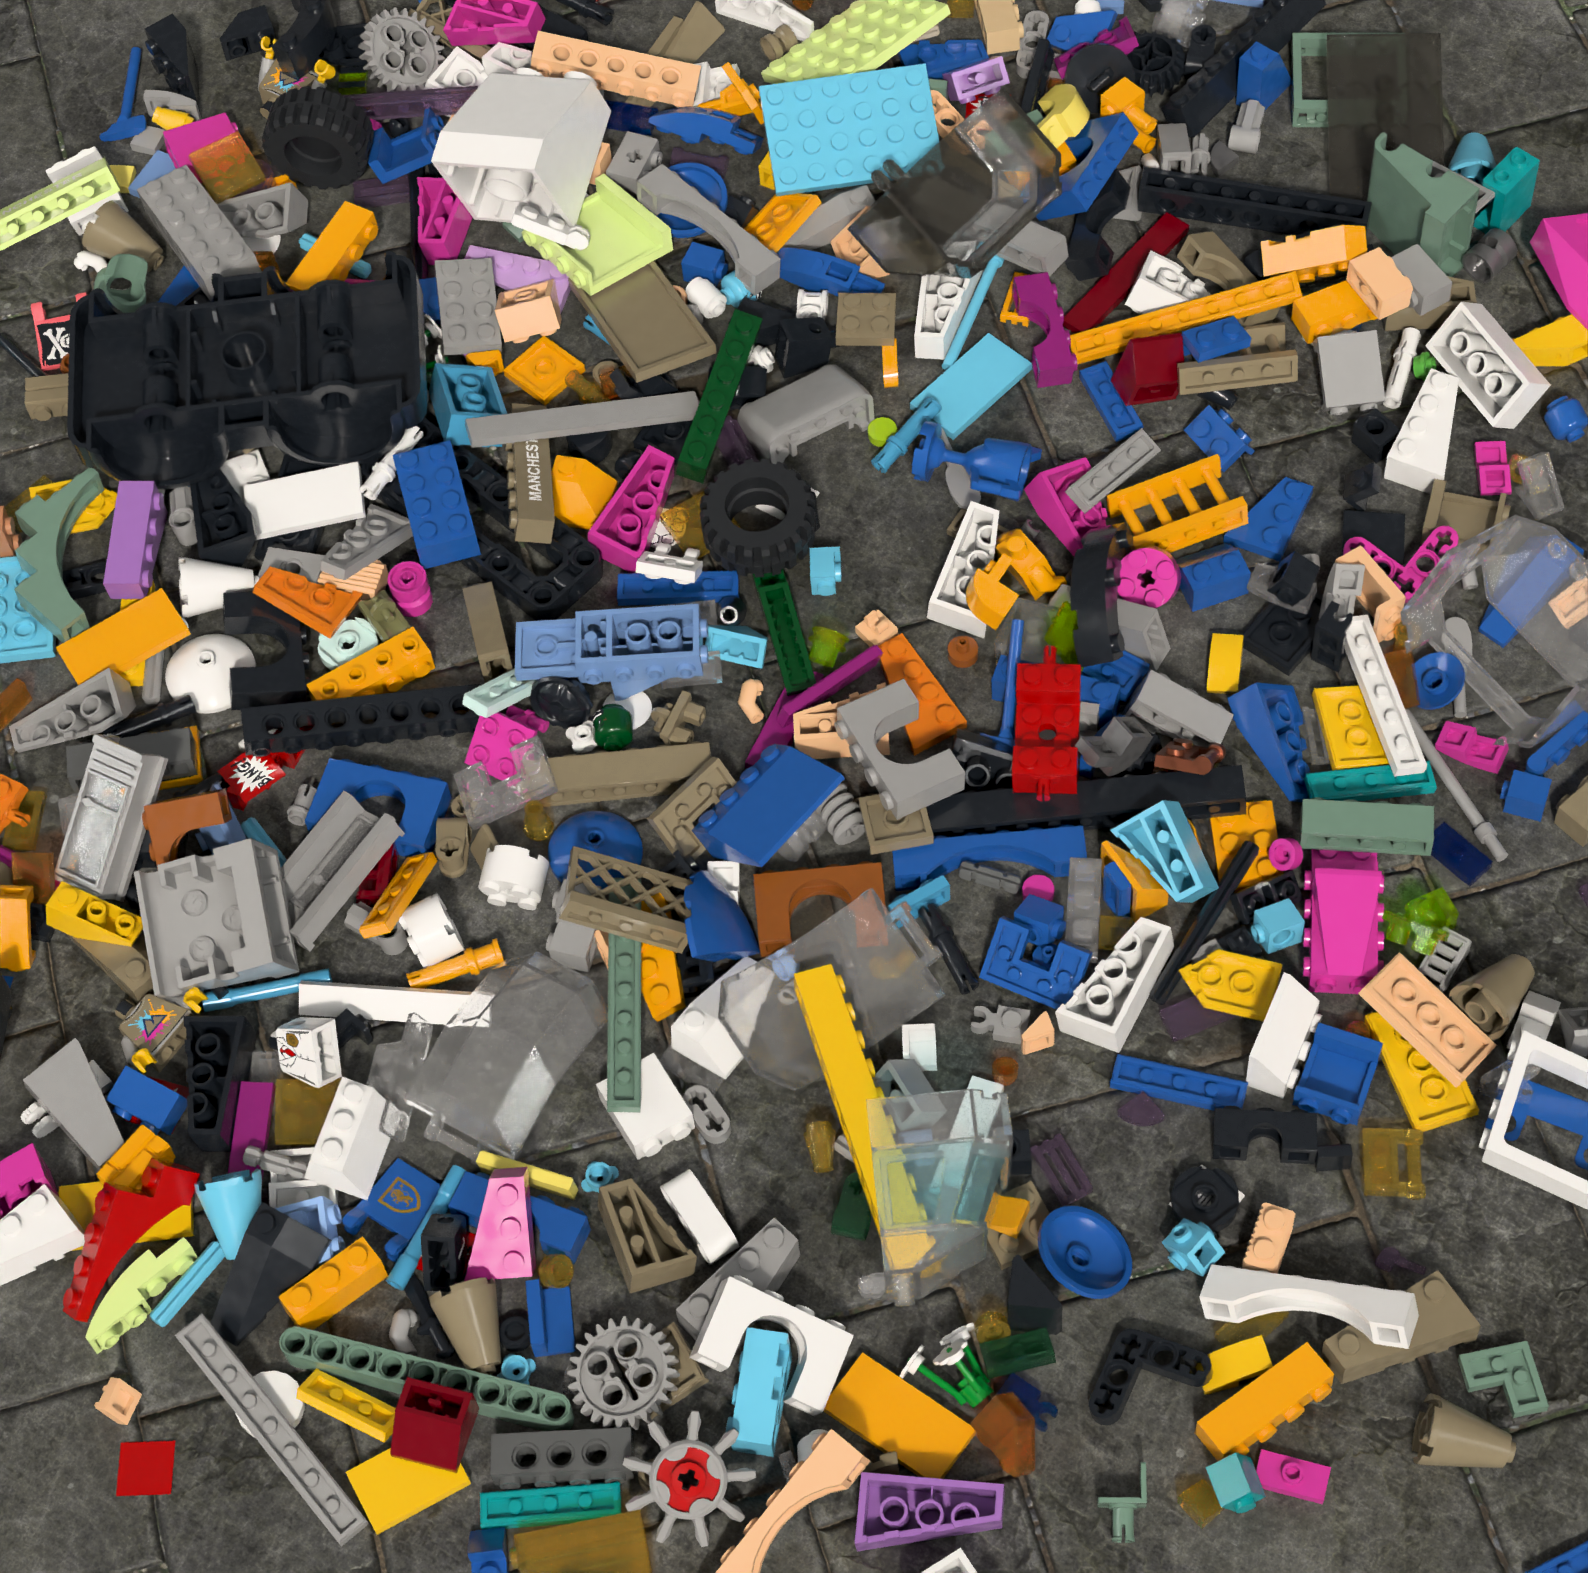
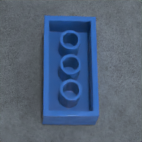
M451 440L392 455L421 566L424 569L481 555Z

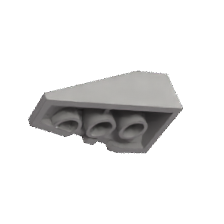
M291 182L216 202L217 206L241 237L269 238L291 232L307 224L308 199Z
M850 186L832 192L821 199L822 203L782 247L813 250L830 244V241L866 206L877 209V204L868 186Z
M107 668L9 726L15 751L20 753L101 733L125 719L134 710L136 703L130 683L112 669Z

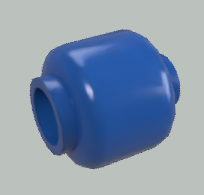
M1563 396L1554 400L1546 407L1547 412L1544 415V421L1555 439H1567L1571 443L1585 435L1583 430L1588 426V416L1579 400Z

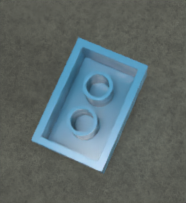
M435 363L429 395L444 442L451 440V444L455 446L471 445L465 428V419L507 414L492 367ZM502 444L490 445V446L502 447Z

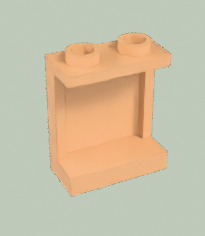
M1360 545L1337 558L1335 563L1365 565L1361 596H1356V598L1374 618L1373 630L1378 642L1380 643L1383 640L1389 641L1400 631L1406 597Z

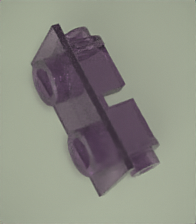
M727 416L717 446L728 466L737 463V465L744 464V460L753 459V462H760L737 419L733 420L731 416Z

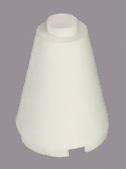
M179 557V592L182 618L223 608V593L253 592L254 585L259 581L258 575L254 576L252 569Z

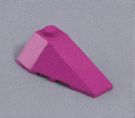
M1086 457L1040 472L1024 489L1038 516L1074 557L1076 550L1083 548L1081 539L1085 533L1093 528L1106 526L1105 519L1108 517L1106 508H1102L1101 501L1084 514L1065 493L1073 483L1092 469Z

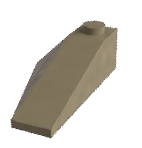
M66 934L136 1004L145 995H154L144 934H139L132 947L75 938Z

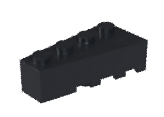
M183 1016L187 1038L185 1040V1052L188 1060L186 1081L189 1084V1096H187L189 1136L202 1152H231L241 1081L248 1082L257 1032L245 1016Z

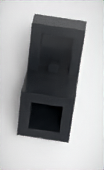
M618 368L609 375L615 384L613 388L615 393L622 400L674 394L679 390L667 372L636 383L632 376Z
M576 399L567 406H576L582 404ZM611 430L566 436L569 453L575 458L586 459L593 465L603 461L612 449Z

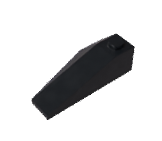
M367 23L337 26L335 38L328 50L324 49L318 56L319 60L322 59L327 63L345 67H364L368 64L367 60L359 58L365 50L358 48V45L364 41L360 35L366 31L364 26ZM387 33L388 38L393 41L392 37Z

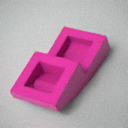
M1475 442L1474 458L1480 496L1501 495V493L1511 495L1510 465L1507 464L1506 442Z
M1450 721L1445 722L1435 743V748L1443 754L1464 764L1498 774L1509 750L1508 742L1477 735L1476 727Z

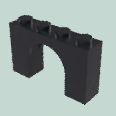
M252 592L223 593L225 635H268L278 640L287 651L282 659L268 666L230 668L229 691L231 710L306 702V695H310L306 684L311 682V677H305V670H309L308 652H303L302 645H306L307 642L306 627H300L298 619Z

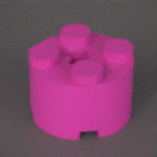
M1143 547L1130 552L1121 560V583L1118 586L1117 592L1123 600L1158 608L1169 602L1178 592L1181 583L1180 569L1174 557L1166 550L1159 547ZM1150 570L1152 571L1151 577L1155 579V583L1152 582L1145 585V579L1142 578V574Z

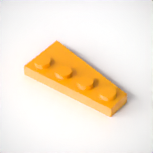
M660 892L651 896L660 908L668 905ZM641 901V910L653 913L646 903ZM671 911L665 913L669 919H672ZM641 942V992L652 1017L659 1022L686 1007L681 973L677 966L675 954L677 952Z

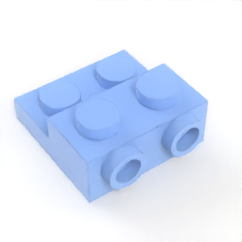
M319 1196L275 1208L332 1240L317 1268L346 1248L343 1238L338 1236L337 1224L342 1222L340 1208L328 1198Z

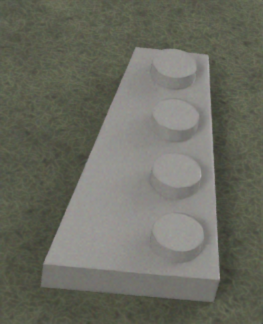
M370 504L367 508L366 517L357 519L353 530L348 529L344 533V540L336 542L321 559V571L333 575L337 579H348L413 537L409 518Z

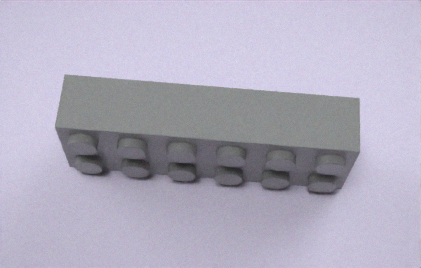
M187 165L174 169L170 173L136 189L146 214L210 301H212L214 296L212 274L218 273L223 277L261 272L255 254Z

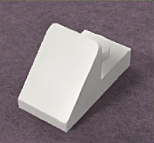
M1529 991L1522 1003L1520 1014L1508 1041L1507 1048L1510 1049L1513 1040L1520 1042L1523 1030L1547 1040L1561 1002Z

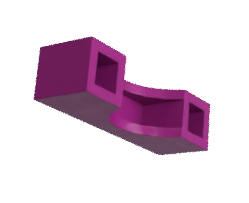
M1048 272L1014 277L1012 298L1018 316L1029 318L1030 321L1039 325L1047 336L1042 343L1033 347L1031 363L1037 388L1072 383L1073 372L1077 371L1078 367L1075 353L1071 354L1069 349L1071 346L1070 333L1068 330H1064L1063 309L1061 306L1058 307L1056 303L1058 297L1056 284H1051Z

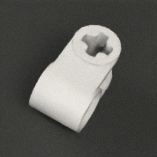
M799 289L796 318L821 317L825 321L829 303L828 290H823L820 293L805 292L804 289Z

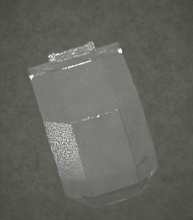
M873 888L866 890L854 901L799 939L747 969L721 981L718 1019L756 1075L793 1091L824 1076L794 991L795 973L832 964L835 975L841 974L846 993L842 994L845 1003L851 1002L855 1013V1021L852 1022L855 1031L861 1030L864 1038L865 1049L862 1050L863 1052L946 995L928 969L930 965L943 956V953L938 946L934 947L910 913L912 908L907 901L898 904L889 912ZM898 920L901 921L923 953L921 958L918 957L895 924Z
M539 952L504 960L494 967L445 1025L404 1098V1103L431 1117L424 1131V1138L431 1142L438 1141L470 1158V1162L478 1166L476 1163L477 1157L482 1150L486 1152L493 1150L513 1160L519 1158L527 1137L557 1083L599 1030L608 1024V1003L602 989L592 979ZM444 1123L477 1140V1146L444 1130Z

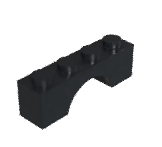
M1117 169L1113 171L1087 212L1077 213V220L1068 250L1069 257L1065 260V264L1078 281L1109 274L1114 252L1102 238L1101 232L1111 218L1126 209L1131 188Z

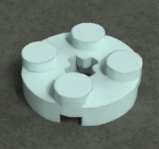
M354 617L355 620H346L331 639L320 633L318 653L321 661L328 669L334 670L379 645L377 634L368 621L358 617ZM353 641L355 642L352 648L344 649V642L349 644Z

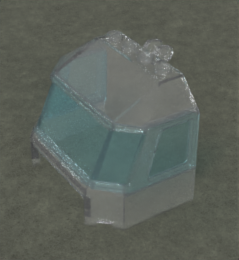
M964 1089L866 1100L884 1272L873 1273L869 1276L866 1274V1276L862 1275V1278H859L857 1288H859L858 1292L861 1298L868 1299L869 1301L870 1299L880 1300L886 1293L887 1302H894V1306L915 1304V1299L924 1298L986 1258L987 1235L1002 1190L1007 1189L1011 1175L1013 1134L1008 1094L996 1092L992 1094V1098L984 1097L983 1090Z

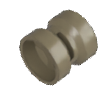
M786 24L776 28L775 33L766 34L760 39L762 50L771 61L783 57V53L789 52L791 47L798 44L794 32Z

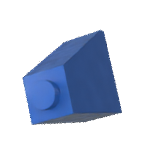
M1256 41L1239 58L1236 105L1241 107V104L1249 99L1257 100L1266 110L1291 85L1292 79L1280 54Z

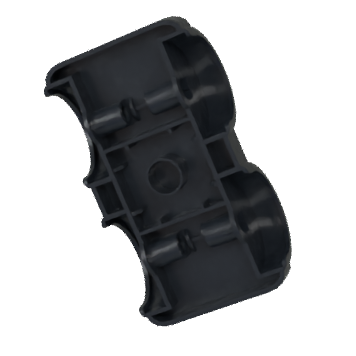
M386 251L385 263L387 269L384 278L380 281L349 284L341 280H324L317 282L309 290L294 291L287 286L280 278L274 266L266 267L260 273L223 277L218 273L212 274L214 296L209 303L176 307L164 302H152L142 305L135 312L123 313L108 300L102 289L96 288L92 290L89 295L81 297L74 304L70 314L67 431L79 459L88 468H98L117 481H154L157 489H174L199 483L214 475L224 465L229 451L275 446L293 459L323 467H334L353 462L364 464L386 455L402 440L405 429L417 426L427 412L423 293L414 264L405 256L396 255L393 251Z

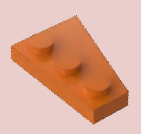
M271 566L254 585L252 592L329 639L333 637L357 606L358 602L361 601L363 593L354 590L352 594L337 590V585L325 583L324 586L308 581L306 576Z

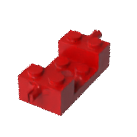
M1049 646L1043 648V663H1017L1016 728L1012 759L1013 793H1037L1036 799L1041 802L1043 793L1045 802L1050 800V793L1077 794L1079 751L1075 745L1079 740L1081 665L1056 663L1057 648L1055 646H1051L1050 657ZM1043 730H1052L1056 733L1055 737L1049 740L1039 737V733Z

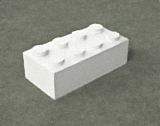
M1460 302L1425 345L1449 375L1459 378L1458 386L1488 422L1496 428L1514 429L1551 386L1482 304Z

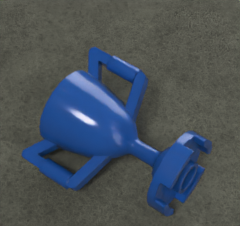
M925 421L919 434L925 435L926 439L922 438L919 448L914 450L912 474H915L914 479L928 482L934 469L939 467L942 462L959 464L965 468L970 477L971 489L1019 501L1026 485L1030 463L1041 459L1042 450L1032 447L1029 443L986 438L984 444L974 447L967 453L946 449L945 443L941 439V424Z

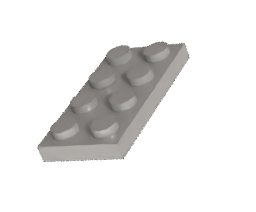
M492 258L435 260V277L444 355L469 354L491 350L502 352L500 326L495 313L497 299Z

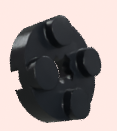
M1202 1166L1192 1167L1180 1174L1174 1182L1170 1200L1172 1212L1179 1223L1183 1218L1196 1224L1202 1222L1216 1233L1229 1226L1236 1217L1239 1208L1238 1187L1232 1177L1221 1169L1213 1167V1170L1208 1168L1202 1169ZM1202 1194L1206 1197L1210 1194L1213 1196L1211 1205L1202 1206L1198 1204L1199 1198L1197 1195Z

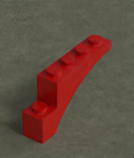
M151 1158L149 1166L145 1168L142 1174L141 1190L104 1182L102 1190L98 1192L95 1199L96 1210L92 1222L88 1224L84 1233L85 1243L82 1253L74 1263V1277L71 1287L64 1294L63 1312L74 1320L88 1322L95 1301L107 1278L133 1244L154 1224L182 1205L190 1206L195 1191L194 1183L198 1182L200 1176L198 1172L185 1165Z

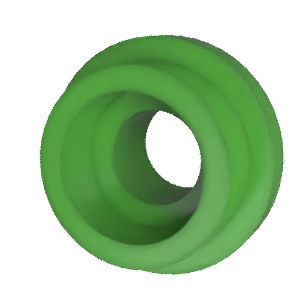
M1422 352L1421 355L1414 357L1413 371L1416 379L1425 381L1431 368L1437 370L1436 360L1434 357H1431L1429 352Z

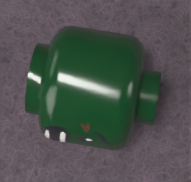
M619 704L602 706L593 715L594 742L609 752L620 751L629 745L633 740V719L631 713Z

